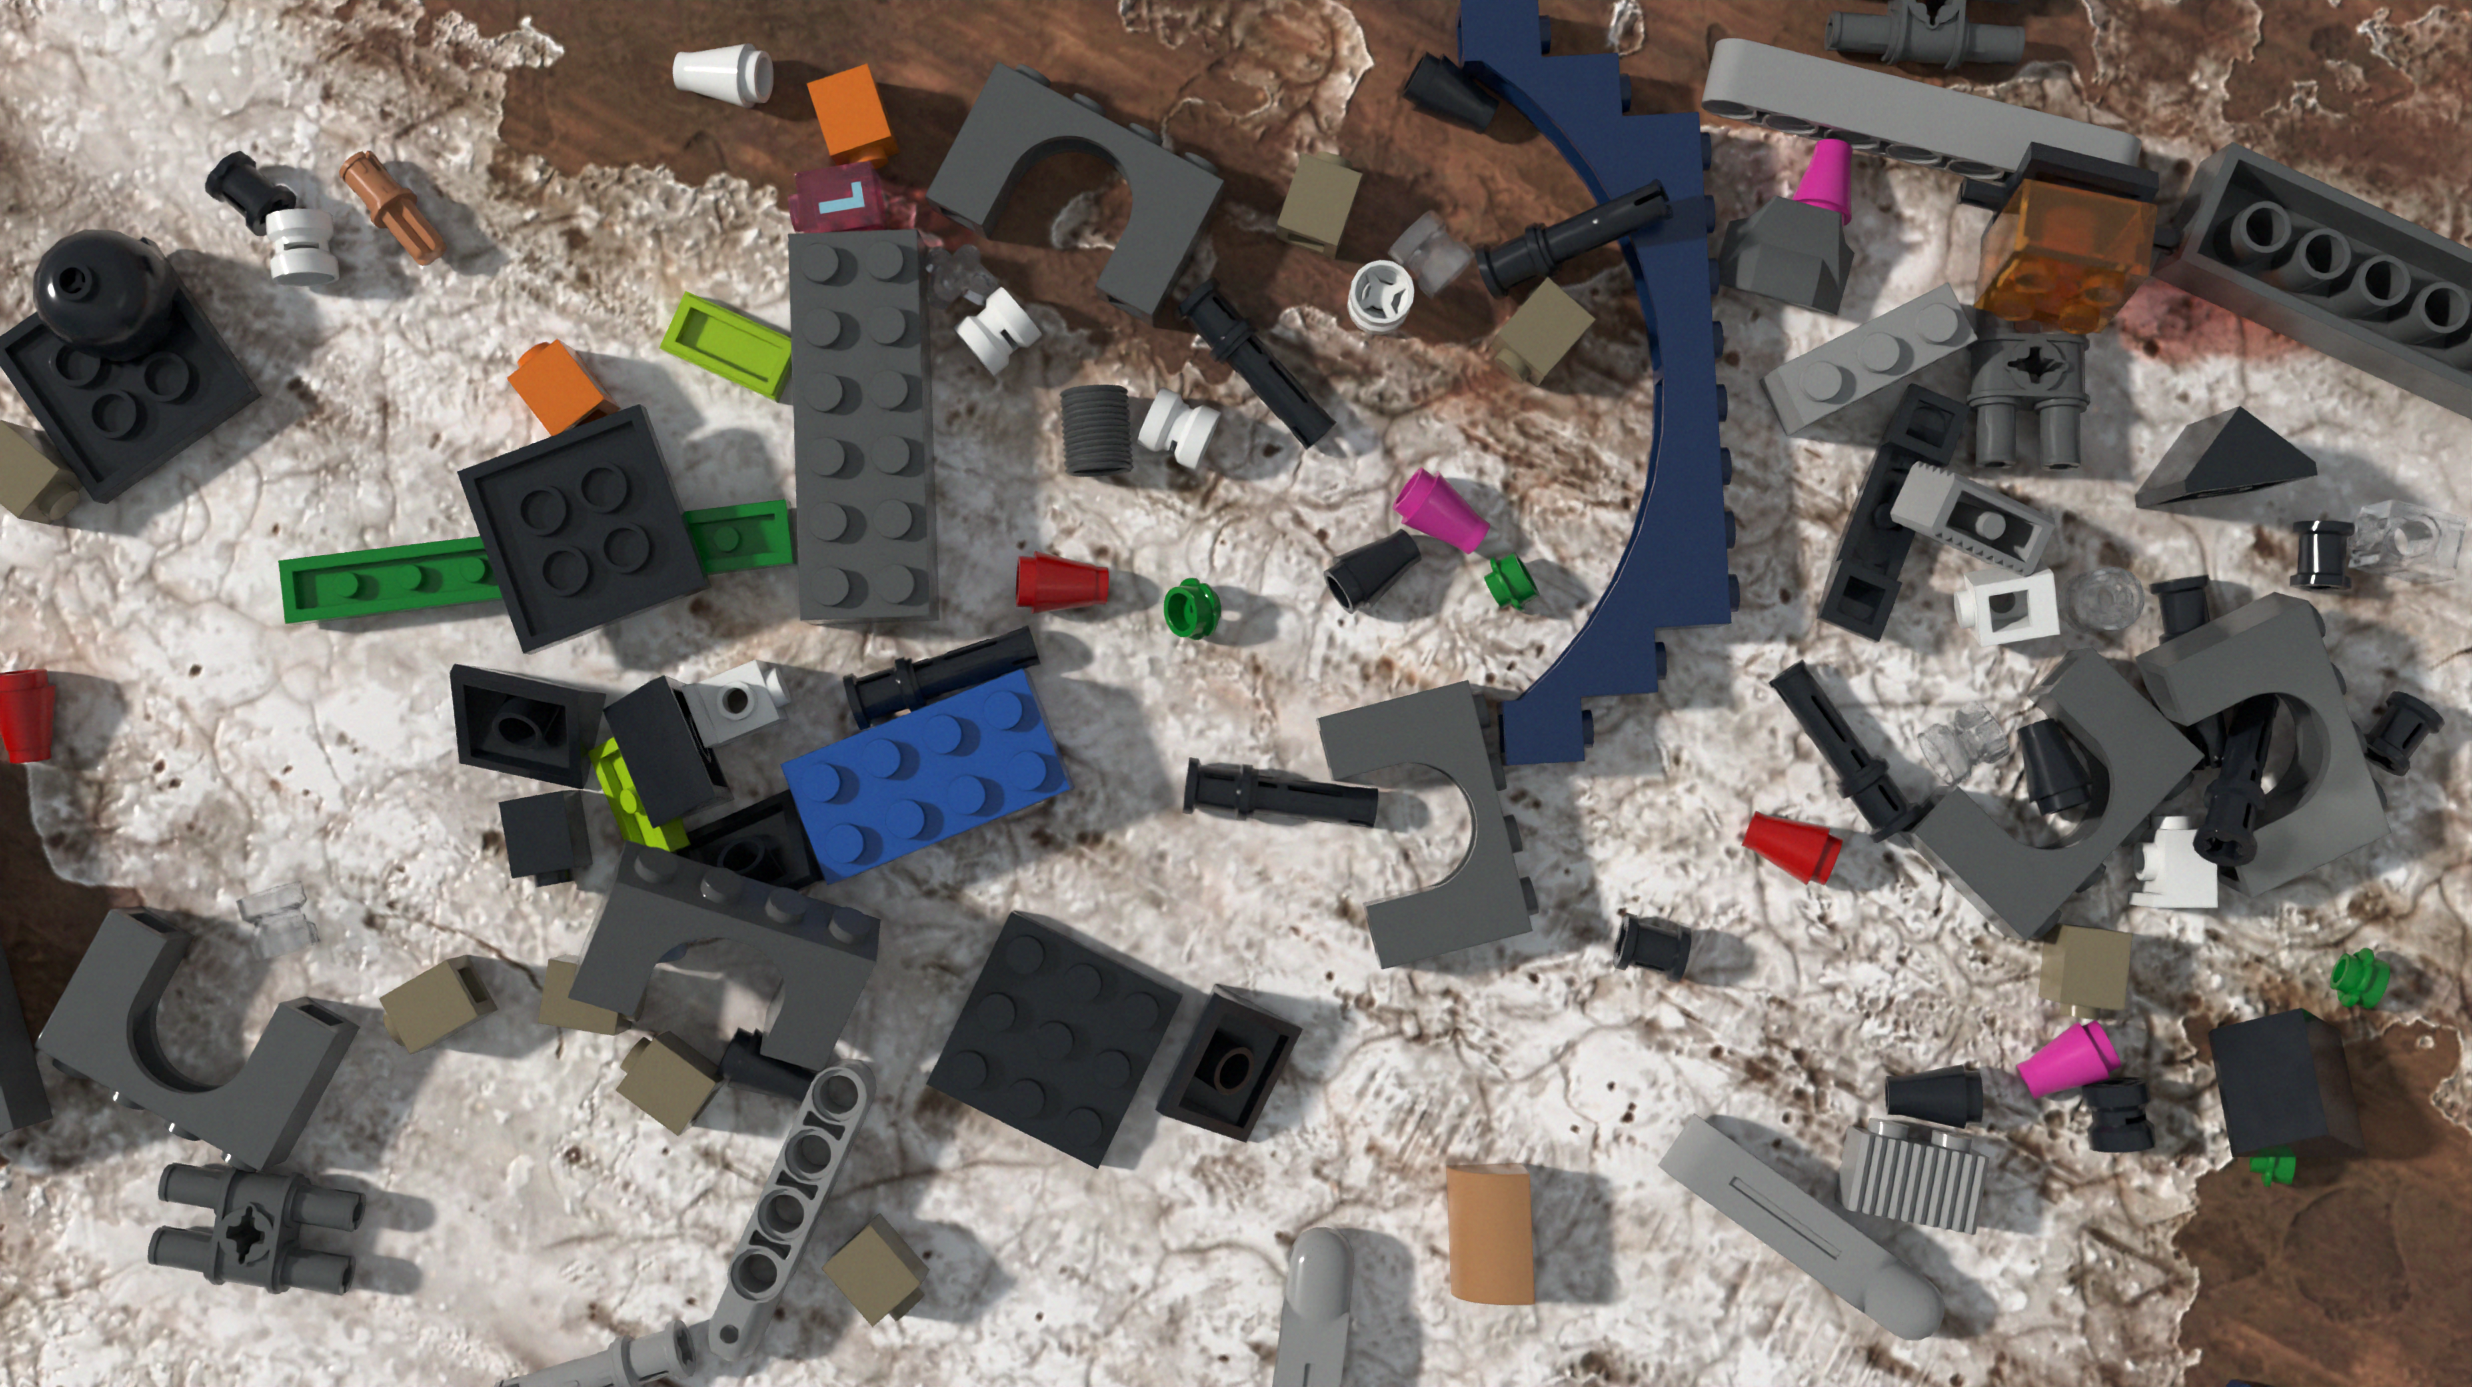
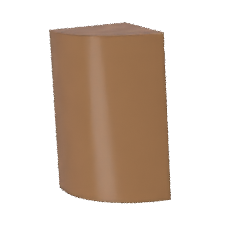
M1523 1163L1446 1165L1451 1294L1461 1300L1481 1304L1535 1305L1530 1173Z

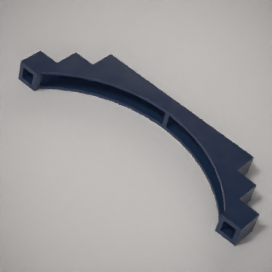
M1460 0L1455 17L1458 67L1471 79H1476L1517 109L1542 133L1582 180L1597 206L1645 186L1658 178L1662 182L1670 200L1665 204L1666 206L1669 204L1672 206L1674 215L1672 219L1663 220L1616 240L1631 273L1644 318L1653 377L1652 442L1644 491L1630 538L1609 585L1577 635L1551 667L1516 700L1496 703L1499 755L1502 766L1585 761L1584 748H1593L1594 744L1591 710H1582L1581 698L1657 693L1658 680L1666 679L1667 656L1664 643L1655 642V631L1721 627L1731 624V612H1738L1739 582L1736 574H1728L1727 549H1733L1735 546L1736 525L1733 512L1731 510L1724 511L1723 486L1729 485L1731 482L1732 462L1729 448L1720 447L1719 422H1725L1727 418L1728 399L1725 385L1716 384L1715 359H1721L1723 355L1724 336L1721 322L1712 321L1711 296H1717L1719 292L1720 273L1717 259L1708 258L1707 234L1714 232L1716 211L1713 195H1704L1703 171H1708L1711 165V139L1709 132H1700L1699 112L1622 116V113L1630 111L1631 82L1628 73L1620 74L1618 53L1542 57L1543 54L1550 53L1551 25L1549 15H1539L1538 0Z

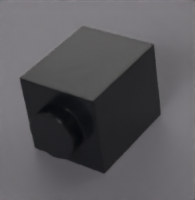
M562 790L499 802L512 879L534 876L535 888L575 881L573 868L593 865L580 790Z

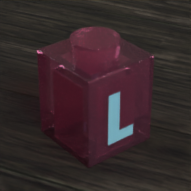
M871 161L794 173L797 194L788 195V206L795 233L888 230L880 176Z

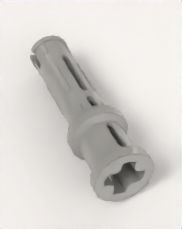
M679 1319L668 1322L664 1331L633 1339L630 1335L617 1337L614 1342L610 1343L608 1350L537 1370L520 1377L497 1381L494 1387H643L644 1383L674 1374L679 1379L693 1376L696 1368L695 1349L687 1326Z

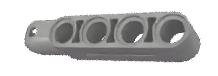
M850 1058L838 1060L820 1072L811 1083L730 1261L727 1272L728 1283L708 1327L709 1348L712 1354L730 1362H739L748 1358L762 1341L784 1290L796 1273L875 1098L877 1089L875 1076L870 1068L861 1061ZM832 1076H845L854 1082L858 1090V1099L854 1106H840L832 1100L828 1089ZM816 1135L827 1141L831 1150V1158L828 1164L817 1165L807 1160L802 1149L805 1136ZM778 1195H791L800 1201L804 1209L802 1222L789 1223L779 1216L775 1204ZM761 1254L769 1257L777 1269L776 1280L765 1282L756 1278L750 1270V1255Z
M1695 1113L1658 1164L1662 1170L1895 1336L1904 1340L1919 1341L1931 1336L1940 1328L1944 1318L1945 1303L1941 1292L1931 1281Z
M1328 1227L1312 1228L1303 1232L1293 1243L1289 1257L1272 1387H1341L1355 1263L1353 1249L1348 1239L1337 1230Z

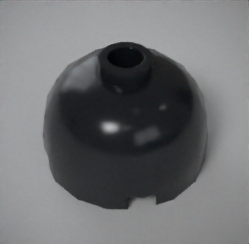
M84 229L63 237L42 256L34 273L33 302L41 323L66 347L89 357L108 359L110 361H128L149 353L168 335L173 324L168 318L172 311V299L178 302L179 288L169 263L152 246L121 232Z

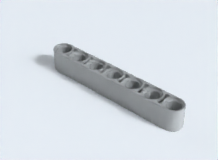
M1739 38L1720 39L1716 42L1701 102V107L1705 111L1719 117L1816 141L1837 139L1850 144L1853 150L1958 176H1966L1999 186L2004 184L2015 173L2031 141L2137 167L2142 146L2139 138L2125 132Z

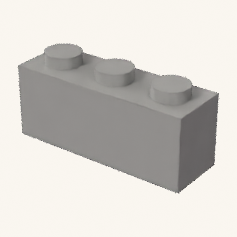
M1949 282L1775 368L1760 379L1759 383L1786 436H1789L1956 353L1978 340L1954 291Z

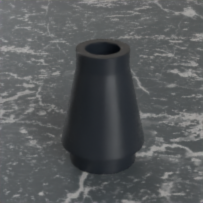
M1427 51L1419 59L1401 93L1402 98L1413 104L1412 111L1468 128L1479 135L1489 125L1500 102L1488 95L1445 54H1441L1437 58Z
M1399 529L1388 537L1333 557V566L1325 570L1323 575L1336 601L1345 611L1352 614L1360 608L1366 611L1370 610L1422 558L1411 536L1403 529Z
M2054 718L2041 720L2016 730L2021 742L2029 804L2037 803L2041 817L2092 801L2087 786L2093 782L2058 730Z
M738 1027L715 1074L729 1080L727 1087L781 1098L801 1105L817 1071L761 1055L763 1032L755 1028L754 1032L751 1033Z
M1960 1064L1903 1076H1886L1887 1115H1903L1965 1129L1966 1123H1981L1983 1117L1981 1074L1979 1071H1965L1963 1065Z

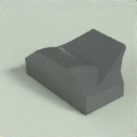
M1774 195L1761 209L1751 216L1729 221L1718 258L1719 285L1826 314L1837 315L1855 254L1845 242L1842 213Z

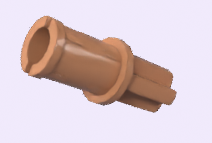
M367 150L365 154L363 151H360L344 162L339 171L340 178L365 203L371 212V221L376 227L388 228L419 265H430L435 259L443 256L447 249L446 244L440 234L416 208L417 196L409 188H402L387 172V169L372 151Z

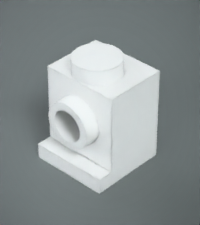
M2041 558L2033 573L2026 577L1999 567L1964 573L1966 590L1954 592V605L1960 629L1970 628L1971 634L1981 647L2060 634L2054 574ZM2010 593V597L2005 604L1998 607L1989 604L1991 596Z
M755 659L701 682L692 683L681 688L705 748H721L789 720L783 706L791 703L790 693L785 680L777 667L769 670L765 661ZM741 689L747 695L748 704L742 712L736 714L729 707L728 697L732 691Z
M2151 816V828L2146 829L2140 836V842L2136 843L2134 847L2133 869L2137 879L2141 880V891L2128 892L2129 904L2151 908H2218L2217 864L2205 860L2194 850L2193 839L2197 828H2192V816Z

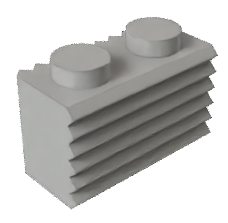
M1920 461L1912 465L1890 512L1892 521L1902 524V526L1911 528L1916 532L1922 533V535L1931 537L1945 545L1971 555V557L2024 577L2033 573L2055 528V518L1956 472L1931 466L1927 463L1924 464Z
M1877 1118L1869 1119L1868 1129L1848 1126L1846 1129V1140L1844 1141V1151L1841 1155L1842 1163L1839 1167L1837 1189L1834 1193L1836 1202L1854 1212L1976 1235L1990 1158L1974 1149H1970L1971 1138L1939 1130L1932 1131L1931 1141L1907 1137L1909 1126Z

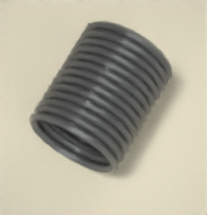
M1085 385L1065 389L1059 394L1062 398L1060 400V407L1062 408L1060 412L1063 415L1061 417L1063 421L1061 425L1064 428L1062 430L1064 434L1062 438L1064 440L1063 446L1065 447L1063 451L1066 453L1064 455L1066 459L1064 465L1067 467L1065 473L1076 477H1096L1127 473L1134 468L1131 464L1133 462V455L1130 453L1132 451L1130 447L1132 442L1129 440L1131 438L1129 434L1131 429L1128 428L1131 424L1128 422L1130 417L1127 415L1130 412L1127 409L1129 407L1127 403L1129 397L1126 395L1128 390L1120 385Z

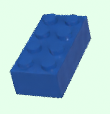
M1023 668L780 764L827 885L842 882L1075 789L1029 671Z

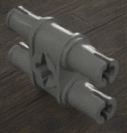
M1888 0L1886 15L1833 10L1827 19L1824 47L1826 51L1879 54L1881 61H1885L1887 65L1893 66L1898 61L1940 64L1944 70L1960 67L1962 62L2016 66V63H2019L2022 58L2025 45V29L2023 26L1970 23L1965 15L1967 0H1926L1925 4L1918 3V0ZM1973 0V1H1985V2L2008 3V4H2013V5H2019V4H2020V1H2023V0ZM1927 11L1936 12L1931 19L1927 15Z
M2005 273L1982 275L1975 281L1976 331L1974 332L1978 340L1966 346V350L1971 352V394L1966 397V405L1971 407L1970 411L1972 413H1976V467L1981 469H2006L2016 465V412L2033 411L2036 415H2040V469L2046 471L2077 469L2078 466H2081L2080 414L2085 412L2090 404V396L2085 393V351L2090 347V340L2086 338L2084 332L2079 331V277L2055 275L2045 277L2039 282V333L2030 334L2022 333L2015 329V276ZM2022 362L2025 363L2026 371H2018L2017 366ZM2029 373L2037 374L2039 378L2031 383Z
M177 1162L167 1165L163 1170L158 1186L159 1200L214 1209L216 1218L213 1234L166 1225L156 1229L148 1248L149 1264L203 1272L205 1279L214 1285L233 1282L266 1288L269 1294L275 1295L287 1292L291 1287L341 1296L351 1287L356 1267L354 1256L301 1248L298 1239L301 1223L349 1232L358 1229L366 1207V1195L364 1193L311 1185L310 1179L305 1177L303 1173H292L290 1176L260 1171L248 1172L231 1165L223 1171ZM255 1218L254 1226H251L250 1220ZM260 1231H264L265 1238L260 1240Z

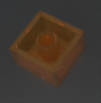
M2024 179L1983 239L1973 308L1991 311L1997 317L2008 321L2030 319L2055 324L2061 330L2071 334H2089L2092 332L2101 334L2149 276L2158 205Z

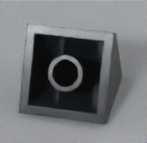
M2238 406L2187 425L2135 494L2136 508L2262 491L2317 476L2316 462L2243 407Z
M462 664L453 665L449 673L460 764L583 790L591 766L588 751L595 748L606 699L605 693L483 667Z
M666 675L649 681L603 709V713L653 829L734 800L714 749L705 748L681 689L686 684Z
M790 789L686 833L690 845L677 851V856L712 867L726 868L738 875L776 887L790 888L797 892L826 881Z
M1214 984L1158 1096L1155 1110L1163 1116L1246 1143L1303 1028Z
M2298 1008L2215 1028L2208 1033L2232 1157L2362 1158L2367 1154L2339 1029L2307 1010Z

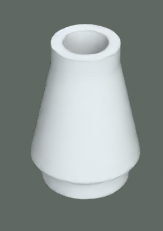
M750 43L693 53L679 52L673 64L674 83L680 91H692L745 108H752L755 103H766L772 92L774 74L771 57L766 51L756 50L754 45Z

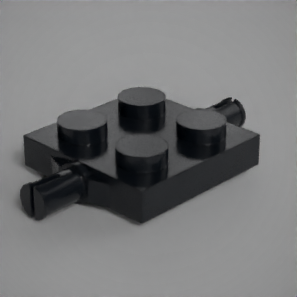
M2031 141L2015 173L2004 184L1998 186L1973 180L1965 176L1957 194V204H1965L1993 211V215L1981 236V255L2062 275H2072L2079 277V279L2104 284L2115 263L2135 246L2171 256L2174 253L2173 249L2176 250L2180 239V229H2173L2144 221L2145 213L2159 191L2158 172Z

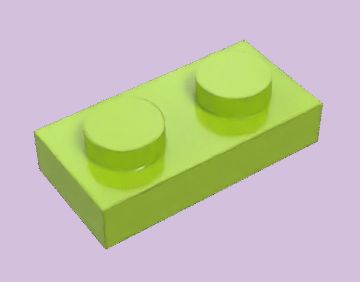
M614 737L588 751L589 758L624 841L629 840L648 847H659L669 851L671 854L690 845L684 830L683 819L654 829L652 828Z

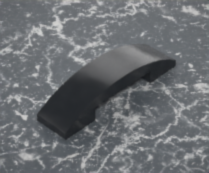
M1911 383L1908 385L1882 436L1851 508L1827 576L1816 619L1874 643L1880 642L1902 582L1897 581L1916 533L1911 528L1892 521L1890 512L1912 465L1918 461L1942 469L1949 465L1970 412V406L1917 384Z

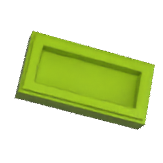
M685 291L659 347L662 351L776 403H779L792 374L791 338Z

